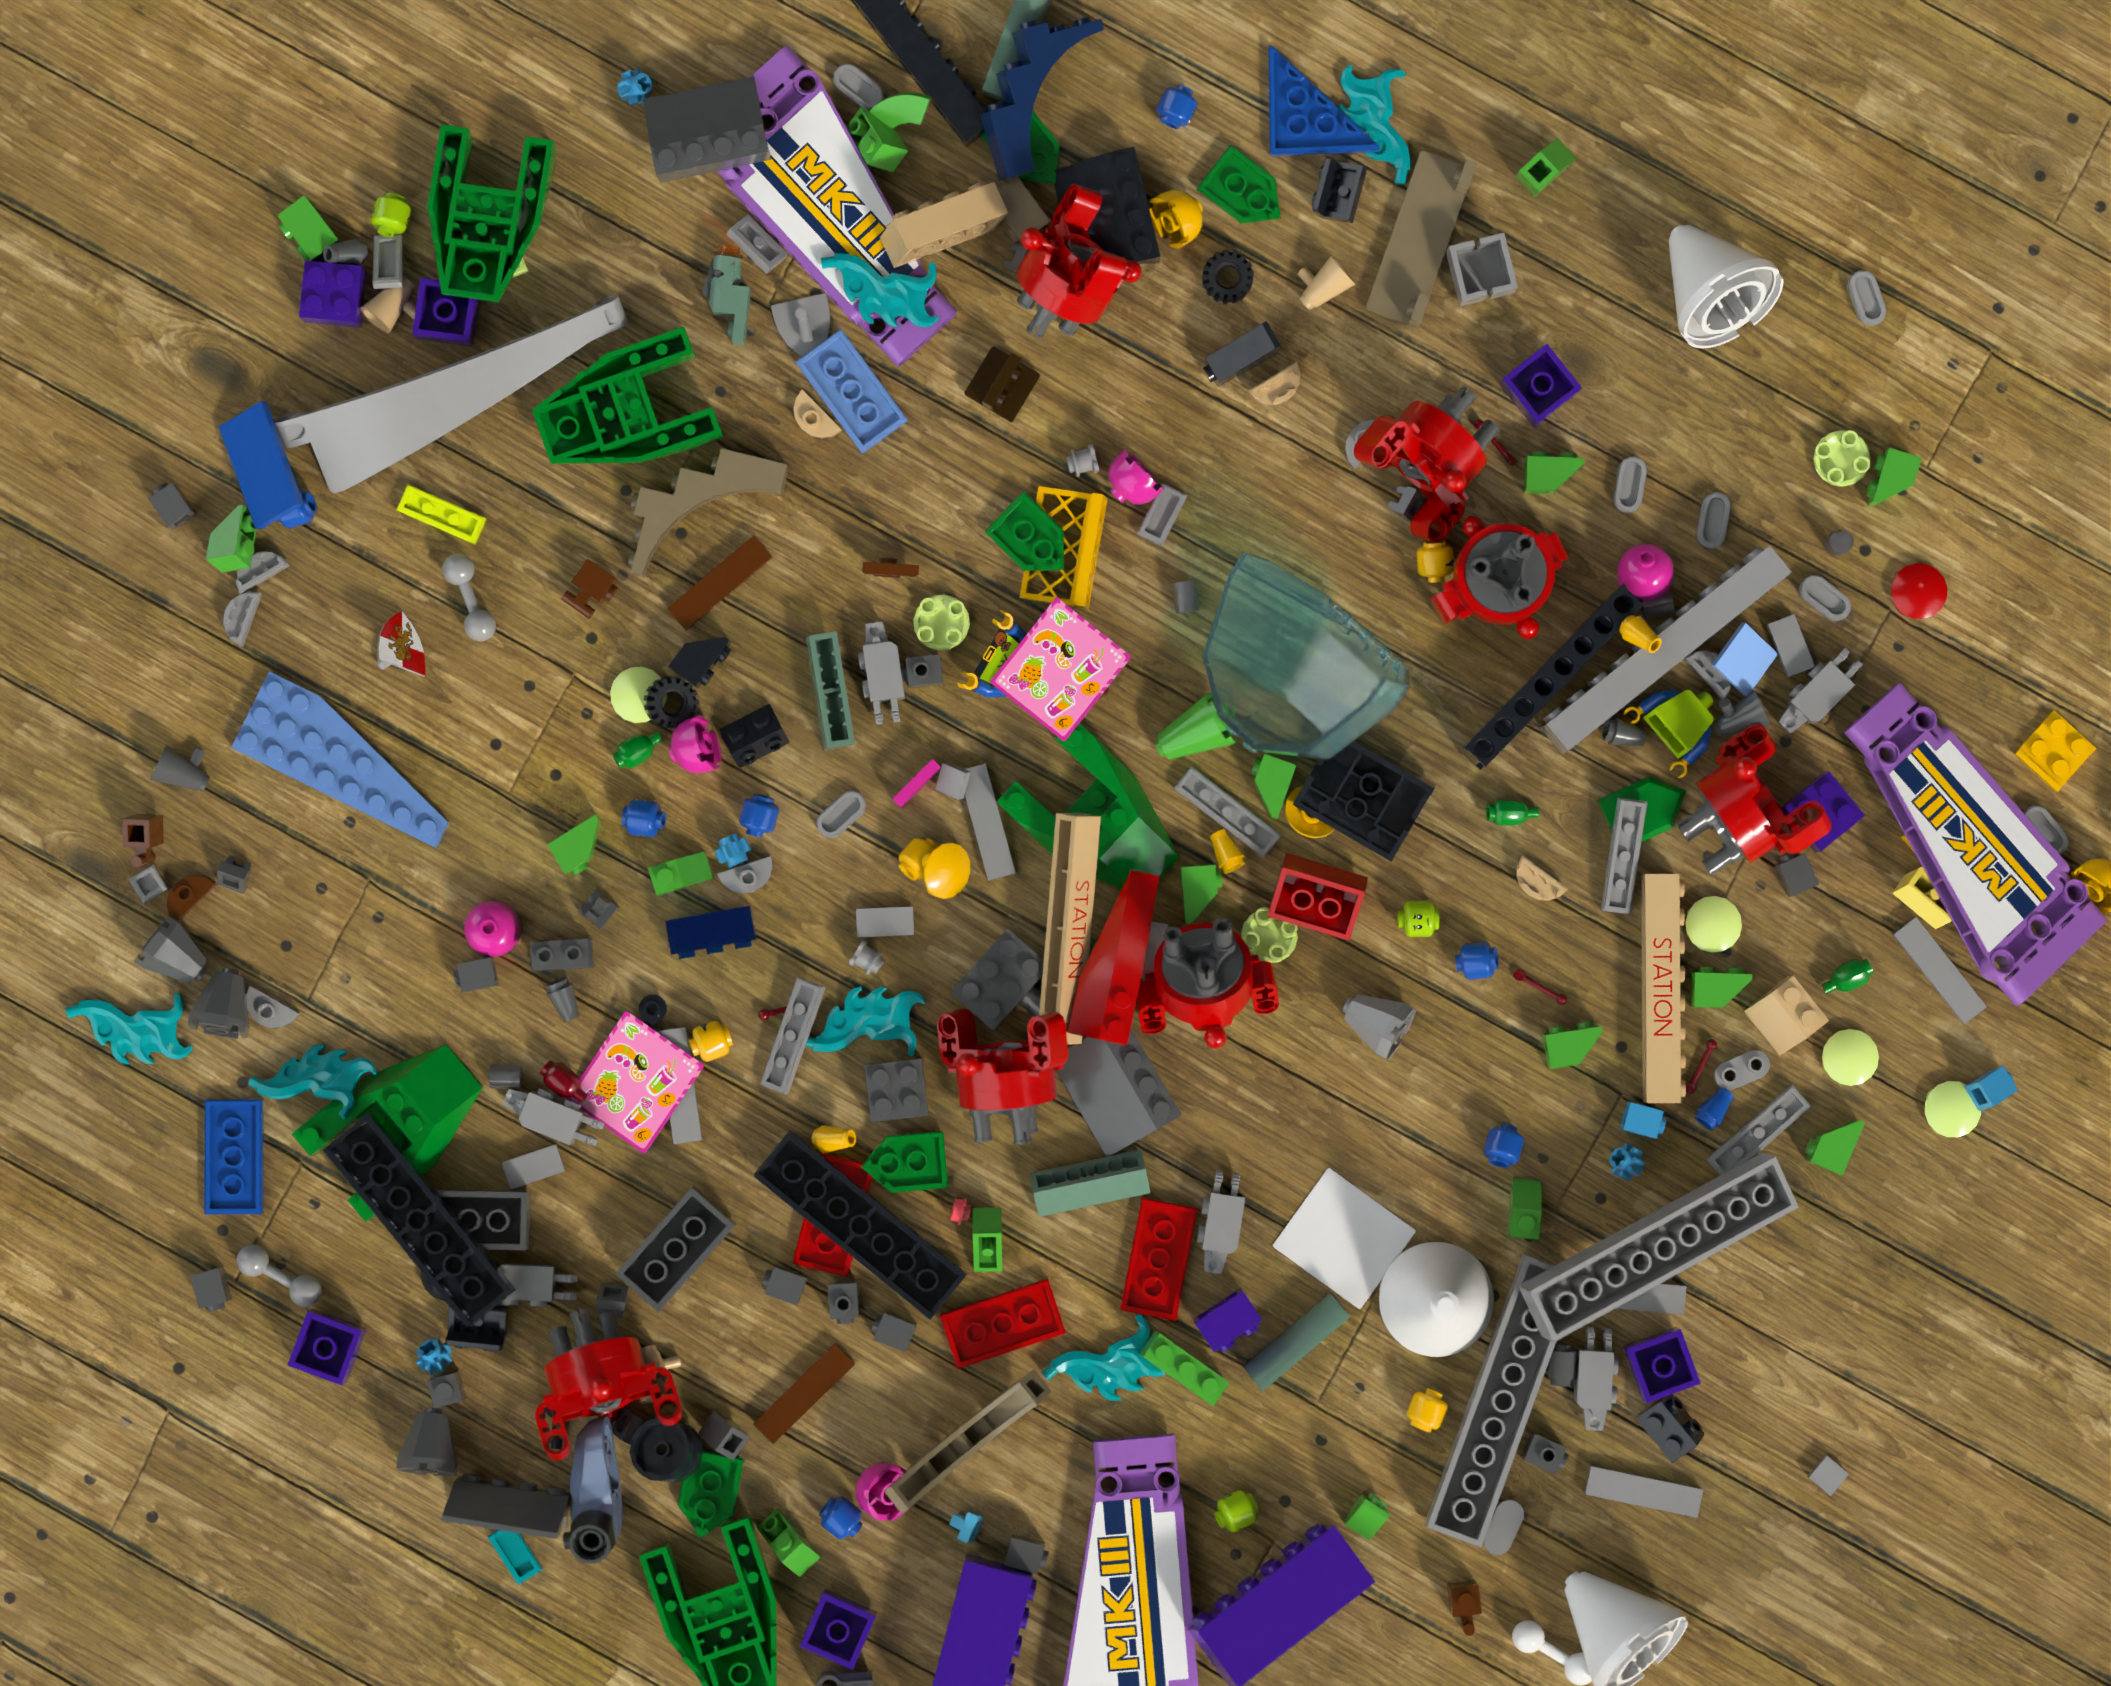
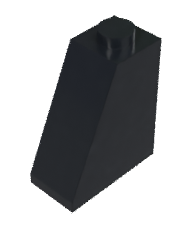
M1266 321L1206 357V366L1203 367L1204 373L1210 383L1215 381L1219 387L1278 355L1280 344Z

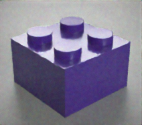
M305 261L299 318L305 323L361 328L363 313L360 307L364 305L367 271L362 266Z
M420 278L412 334L419 340L473 347L480 300L443 295L439 280Z
M1548 344L1540 348L1499 382V385L1533 427H1536L1582 389Z
M1830 771L1822 773L1780 807L1783 814L1788 815L1809 801L1819 802L1831 819L1832 828L1824 837L1810 845L1814 853L1821 852L1865 816Z
M1241 1288L1193 1319L1212 1350L1215 1352L1219 1349L1221 1353L1236 1344L1234 1339L1242 1333L1247 1337L1260 1328L1258 1323L1262 1321Z
M316 1309L309 1310L287 1366L343 1385L348 1381L367 1328Z
M1678 1327L1622 1346L1641 1399L1646 1403L1701 1384L1683 1333Z
M824 1589L800 1647L853 1670L876 1618L877 1611Z

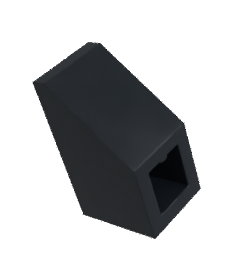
M723 637L685 643L668 667L696 688H699L701 684L706 686L715 674L712 669L718 661L723 663L732 650L729 648L731 642Z

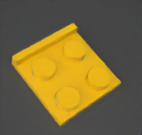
M2053 710L2013 755L2056 793L2059 792L2067 780L2096 750V747Z

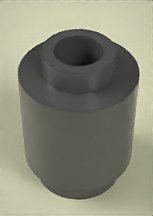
M1555 1344V1349H1553L1548 1363L1550 1385L1573 1386V1380L1577 1378L1578 1352L1572 1351V1345Z

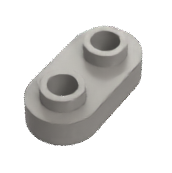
M1751 1050L1718 1064L1714 1070L1713 1078L1717 1086L1733 1090L1764 1077L1769 1071L1770 1062L1763 1052ZM1754 1059L1760 1062L1758 1070H1753L1751 1067V1062ZM1728 1070L1734 1073V1078L1731 1081L1725 1079V1072Z

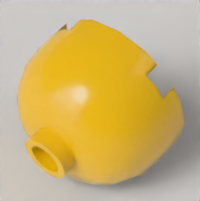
M1169 190L1150 200V203H1153V207L1149 209L1153 226L1161 238L1166 235L1172 241L1168 243L1170 247L1181 248L1198 236L1203 224V209L1201 203L1196 198L1181 190Z
M2103 858L2090 859L2071 873V878L2081 880L2086 885L2088 897L2106 915L2111 912V861Z

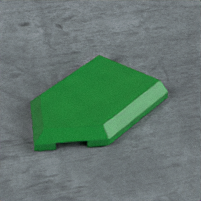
M1032 111L1030 123V150L1034 171L1018 175V178L1022 181L1055 184L1057 172L1054 170H1057L1060 144L1034 111ZM984 132L980 136L989 146L986 134Z
M1230 144L1196 190L1240 224L1281 219L1276 178Z
M1023 491L985 530V533L1023 571L1064 570V530Z
M1646 777L1598 799L1597 802L1612 832L1617 797L1647 801L1641 841L1643 842L1673 828L1687 790L1652 777Z
M933 1131L888 1135L861 1165V1168L891 1193L948 1188L944 1132Z
M703 1450L702 1461L696 1472L681 1482L677 1505L700 1538L734 1515L744 1458L736 1456L732 1460L721 1453Z

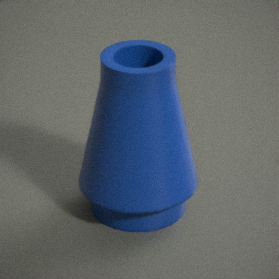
M1720 1087L1715 1094L1696 1109L1695 1119L1697 1122L1711 1131L1716 1126L1720 1127L1734 1095L1727 1089Z

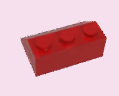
M1286 853L1267 916L1350 941L1366 892L1368 877Z

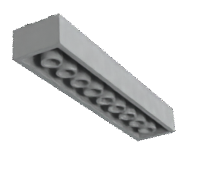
M1760 546L1754 549L1742 559L1745 563L1742 567L1736 564L1720 576V579L1723 581L1721 584L1718 585L1714 582L1700 592L1698 597L1701 600L1697 603L1691 600L1676 612L1678 616L1676 620L1670 617L1653 631L1662 640L1661 646L1656 652L1650 653L1634 645L1631 648L1634 651L1631 656L1625 653L1609 665L1612 669L1611 672L1608 674L1605 671L1599 673L1587 683L1590 688L1586 692L1580 689L1565 701L1568 705L1562 710L1559 706L1544 717L1543 720L1546 724L1540 729L1561 755L1572 749L1789 575L1791 570L1771 546L1764 550Z
M1761 1153L1518 1287L1541 1336L1555 1342L1799 1208L1776 1156Z
M1522 1254L1424 1522L1427 1528L1478 1547H1482L1556 1341L1552 1342L1541 1336L1518 1287L1554 1267V1265Z

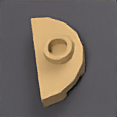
M1293 363L1248 390V393L1256 401L1265 405H1278L1287 402L1296 393L1300 384L1301 372L1298 363Z
M803 390L800 391L795 399L794 415L801 430L811 437L830 438L840 433L842 429Z
M1523 855L1520 857L1516 868V878L1520 888L1528 896L1536 900L1549 901L1562 896L1568 890V888Z

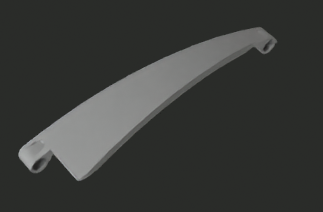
M609 296L597 301L593 307L580 314L475 356L311 412H291L274 420V423L285 449L311 443L329 490L332 493L341 492L393 465L467 422L554 367L590 341L624 327L628 324V319L619 296Z

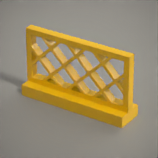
M1038 486L1036 503L1050 517L1065 508L1073 519L1062 527L1064 532L1075 524L1081 530V538L1073 545H1070L1064 536V542L1068 547L1064 550V556L1072 552L1077 562L1076 567L1068 573L1060 570L1063 576L1051 585L1042 575L1044 571H1036L1032 575L1031 571H1024L1019 598L1052 603L1055 598H1059L1053 589L1067 580L1072 587L1070 599H1059L1068 606L1089 610L1108 500L1106 496L1098 493L1089 494ZM1044 494L1056 495L1061 505L1048 513L1043 507ZM1061 496L1070 497V498L1067 499V500L1064 502V500L1061 498ZM1076 499L1087 500L1085 511L1077 517L1074 516L1067 506ZM1084 518L1082 527L1079 521ZM1079 546L1078 555H1077V553L1075 552L1074 549ZM1074 574V579L1072 582L1069 577ZM1039 575L1047 588L1038 595L1028 593L1029 582ZM1048 592H1051L1054 597L1044 595H1046Z

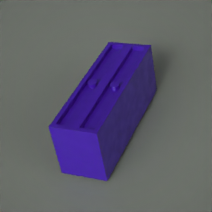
M1315 1524L1304 1533L1305 1539L1297 1543L1294 1541L1282 1550L1283 1556L1275 1561L1272 1558L1265 1562L1259 1568L1261 1573L1253 1578L1248 1576L1237 1584L1236 1587L1239 1590L1230 1596L1228 1593L1214 1602L1216 1607L1208 1613L1203 1611L1191 1620L1193 1625L1188 1628V1631L1229 1686H1243L1375 1583V1580L1334 1525L1322 1524L1319 1526V1524Z
M966 1554L932 1686L1011 1685L1015 1671V1664L1011 1663L1013 1656H1019L1022 1644V1636L1018 1635L1019 1629L1026 1628L1030 1608L1025 1607L1027 1600L1033 1601L1037 1586V1580L1033 1579V1573L1004 1566V1563Z

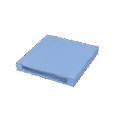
M1742 622L1714 660L1712 666L1743 696H1748L1778 653L1747 623Z

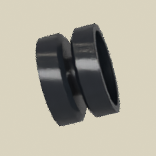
M658 1418L648 1420L637 1428L631 1439L630 1456L632 1464L640 1475L649 1480L672 1483L686 1480L696 1472L702 1461L703 1446L700 1436L693 1426L681 1420L672 1426L663 1425L659 1422Z

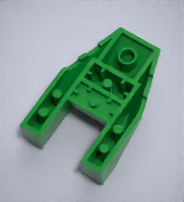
M441 124L427 203L441 293L443 295L499 302L541 224L553 178L557 149L554 140L525 136L516 191L466 184L473 142L469 128Z
M685 327L602 355L590 367L581 371L564 387L559 388L532 409L550 464L642 463L724 439L713 407L658 425L642 377L696 359Z
M1080 723L1066 741L1056 737L1055 742L1096 779L1065 812L1101 816L1096 878L1119 889H1122L1130 870L1157 875L1160 879L1180 856L1137 778ZM1015 781L998 799L997 804L1053 855L1056 818Z
M445 1044L380 1070L375 1075L370 1074L356 1082L353 1091L355 1105L347 1119H343L339 1115L340 1110L343 1108V1103L339 1100H333L292 1133V1136L309 1156H314L355 1121L362 1119L364 1115L371 1111L424 1176L438 1163L439 1158L454 1137L456 1130L468 1114L483 1086L450 1047ZM357 1192L347 1200L365 1222L371 1221L376 1216Z
M751 1514L725 1522L721 1526L739 1580L738 1582L688 1599L669 1542L644 1550L639 1554V1559L666 1638L681 1655L686 1665L697 1676L702 1686H777L776 1597Z

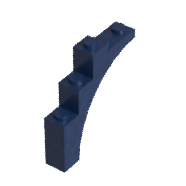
M1090 16L1074 21V27L1067 29L1065 23L1049 28L1047 22L1037 25V21L1033 20L1020 24L1021 30L1012 33L1020 61L1004 65L1005 71L996 73L1004 101L989 105V112L980 114L999 181L1034 171L1030 150V123L1034 102L1040 86L1054 63L1069 48L1082 39L1104 30L1101 19L1091 21Z

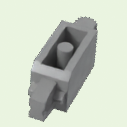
M883 622L866 624L865 645H863V652L858 653L860 669H866L867 680L862 681L864 697H870V702L874 706L876 725L883 724L884 720L880 703L891 701L892 719L894 722H900L898 700L905 699L899 650L894 643L888 642Z
M1846 647L1832 661L1824 665L1819 662L1808 673L1811 677L1805 685L1800 682L1790 691L1788 695L1791 699L1786 703L1788 707L1777 721L1788 734L1804 723L1819 722L1855 686L1850 678L1863 664L1857 660L1848 667L1845 673L1837 668V665L1843 662L1850 653Z
M541 1088L538 1089V1092L531 1091L527 1093L509 1089L506 1093L503 1105L520 1115L519 1121L523 1127L567 1145L574 1144L575 1140L578 1139L596 1146L598 1139L579 1130L582 1123H586L596 1129H603L605 1123L586 1115L587 1112L580 1110L581 1104L569 1099H565L564 1103L553 1099L554 1093Z
M1216 1170L1213 1192H1210L1209 1198L1204 1197L1201 1214H1206L1205 1226H1199L1197 1242L1202 1243L1201 1248L1204 1250V1271L1216 1274L1222 1273L1227 1254L1233 1253L1238 1248L1245 1197L1237 1196L1240 1173H1234L1231 1178L1230 1194L1220 1193V1187L1223 1182V1171Z
M505 1263L499 1267L516 1289L502 1301L503 1305H519V1300L530 1301V1306H547L548 1301L552 1302L555 1299L576 1300L577 1293L572 1291L555 1292L556 1281L573 1283L577 1282L578 1276L573 1274H556L557 1265Z
M1587 1327L1585 1349L1576 1348L1578 1352L1577 1378L1574 1380L1573 1400L1583 1409L1584 1429L1603 1431L1607 1410H1611V1403L1615 1404L1617 1399V1387L1612 1386L1613 1375L1618 1374V1358L1614 1357V1352L1611 1351L1612 1328L1604 1329L1603 1350L1594 1349V1327Z

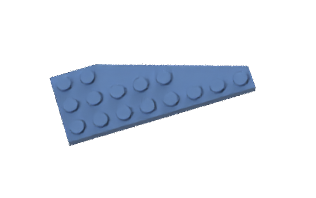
M270 671L268 672L231 748L437 848L449 822L358 734L326 700Z

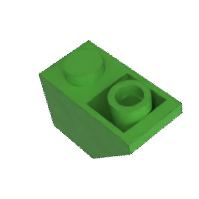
M861 107L846 127L867 165L894 172L908 152L898 133L865 108Z
M1557 138L1523 166L1516 175V178L1536 197L1577 158Z
M1892 448L1883 451V454L1879 453L1874 465V470H1878L1875 481H1870L1866 491V497H1869L1867 505L1873 507L1914 485L1922 457Z
M1532 452V456H1527L1524 459L1523 493L1552 494L1584 464V458H1577V453L1571 452L1560 453V457H1549V452Z
M238 505L210 534L206 560L220 572L251 567L257 529H255L249 509L244 505Z
M1699 967V972L1691 973L1690 1007L1723 1008L1752 980V974H1744V968H1727V973H1716V967Z
M1594 1021L1578 1023L1576 1030L1566 1031V1026L1548 1028L1549 1034L1542 1035L1547 1068L1554 1069L1579 1065L1602 1034V1026H1594Z
M1371 1492L1368 1496L1361 1493L1343 1522L1347 1527L1370 1540L1390 1515L1386 1509L1387 1504Z
M778 1508L756 1527L780 1561L799 1577L821 1558L809 1540Z

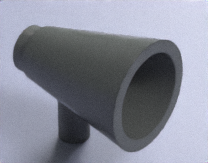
M1756 691L1750 693L1734 706H1732L1729 699H1722L1719 702V706L1723 714L1712 722L1718 737L1740 733L1755 724L1763 725L1764 727L1771 725Z
M166 745L150 780L203 792L210 776L198 768L205 752L195 748L188 761Z

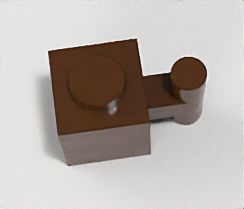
M587 559L571 581L576 587L581 589L580 592L575 596L567 590L561 600L590 619L595 612V609L587 604L591 597L601 604L605 600L609 602L618 590V587L615 586L618 580Z
M134 814L123 818V847L136 848V856L131 859V864L137 868L155 861L156 855L151 851V848L164 843L163 815Z
M1476 1581L1448 1583L1450 1613L1453 1617L1460 1616L1461 1629L1467 1636H1471L1475 1632L1472 1615L1482 1614L1479 1585Z

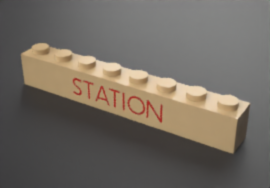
M1056 813L1039 1015L1053 1011L1060 1013L1065 1020L1066 1033L1068 1032L1078 979L1086 965L1090 951L1101 816L1085 813ZM1067 1033L1068 1045L1082 1044V1036Z
M1680 874L1641 875L1643 1103H1681V1097L1686 1095L1685 1080H1681V1068H1685L1686 1056L1685 1051H1681V1040H1685V1023L1680 1021V1011H1685V995L1680 994V983L1685 981V967L1680 966V954L1685 952L1684 937H1680V926H1684L1685 921L1684 909H1680V897H1684V880H1680Z

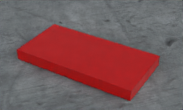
M820 1152L824 1158L869 1193L873 1177L861 1168L862 1162ZM803 1218L792 1264L848 1277L853 1257Z
M1144 1197L1141 1198L1120 1310L1173 1321L1177 1320L1198 1208Z
M1048 1278L940 1314L957 1369L1066 1333Z

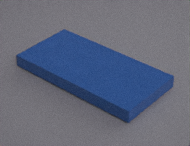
M260 401L219 426L255 529H263L304 505L267 402Z
M264 1099L205 1100L204 1214H263Z

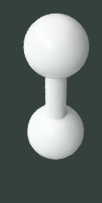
M1525 1620L1514 1627L1512 1641L1518 1650L1524 1653H1533L1540 1650L1564 1665L1565 1676L1575 1685H1586L1592 1681L1583 1653H1574L1570 1656L1545 1641L1542 1627L1534 1621Z

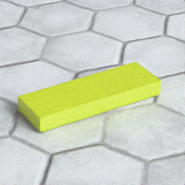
M407 484L396 509L405 515L476 545L487 520L485 517Z

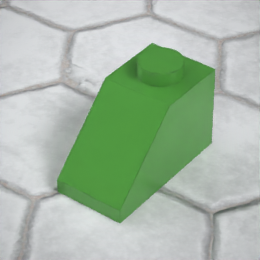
M1263 754L1262 759L1256 758L1251 774L1255 775L1254 785L1270 818L1277 820L1296 765Z
M595 814L547 844L565 874L573 873L576 876L589 868L587 863L593 858L601 825V819L598 815Z
M705 851L648 868L657 896L714 879Z
M1215 865L1180 868L1185 925H1191L1217 895V888L1222 887L1221 870L1216 871Z
M1853 1120L1817 1134L1815 1139H1810L1806 1147L1805 1154H1808L1806 1161L1835 1174L1843 1175L1865 1123L1860 1120Z
M1512 1178L1506 1235L1539 1240L1542 1212L1541 1181Z
M973 1208L974 1272H1002L1001 1208Z

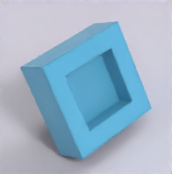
M976 1511L967 1512L966 1517L960 1514H953L949 1525L960 1530L957 1539L966 1543H973L976 1540L985 1515Z

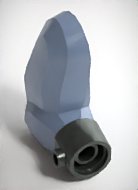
M607 1416L590 1420L576 1437L574 1460L570 1474V1492L573 1498L570 1508L571 1528L570 1532L563 1533L565 1550L570 1549L571 1553L578 1560L591 1564L601 1562L613 1549L616 1539L620 1535L624 1517L613 1429Z

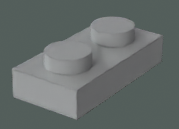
M746 215L732 226L726 234L766 274L784 261L788 255L749 215Z

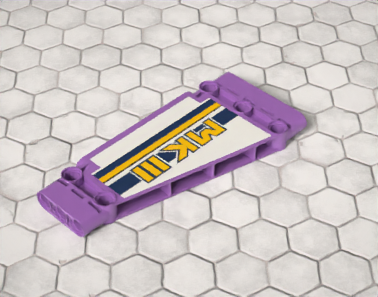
M787 45L751 76L755 77L762 119L768 117L774 121L771 128L765 129L771 160L715 172L726 181L725 184L846 316L855 325H859L868 337L899 367L941 330L958 311L933 285L927 291L926 304L924 306L926 313L930 317L939 316L938 321L934 325L922 328L913 325L902 316H897L894 320L899 327L894 328L888 325L880 315L873 312L870 316L874 322L882 321L886 325L882 333L876 334L870 330L871 324L866 322L859 312L860 299L855 298L854 302H850L847 298L841 271L837 270L836 267L822 269V257L835 256L834 253L858 256L883 277H887L891 273L904 274L916 278H922L927 275L918 259L896 268L893 267L880 236L886 230V225L892 222L894 214L818 75ZM808 79L816 83L811 91H804L800 88L801 83Z
M1899 682L1849 726L1844 733L1864 755L1865 765L1874 777L1975 961L1980 974L1986 980L1994 981L2015 1006H2018L2029 998L2108 919L2088 897L2086 885L2081 880L2071 878L2069 875L2070 868L2066 861L1949 728L1942 725L1939 726L1936 723L1937 718L1934 711L1929 707L1921 706L1904 685ZM1916 718L1920 721L1921 726L1918 725ZM1879 752L1883 754L1885 761L1881 759ZM2067 891L2070 892L2072 899L2068 896ZM2031 926L2034 927L2036 934L2031 930ZM1994 960L1998 963L1999 969L1996 968Z
M1175 1434L1092 1441L1096 1486L1063 1686H1198L1195 1639L1188 1631V1628L1193 1625L1191 1622L1193 1616ZM1174 1461V1464L1155 1465V1463H1166ZM1143 1464H1146V1466L1126 1467V1466H1131V1465H1143ZM1118 1467L1114 1469L1099 1470V1468ZM1164 1471H1169L1174 1475V1481L1168 1486L1161 1485L1158 1482L1159 1475ZM1107 1476H1112L1117 1480V1486L1110 1491L1101 1487L1102 1479Z

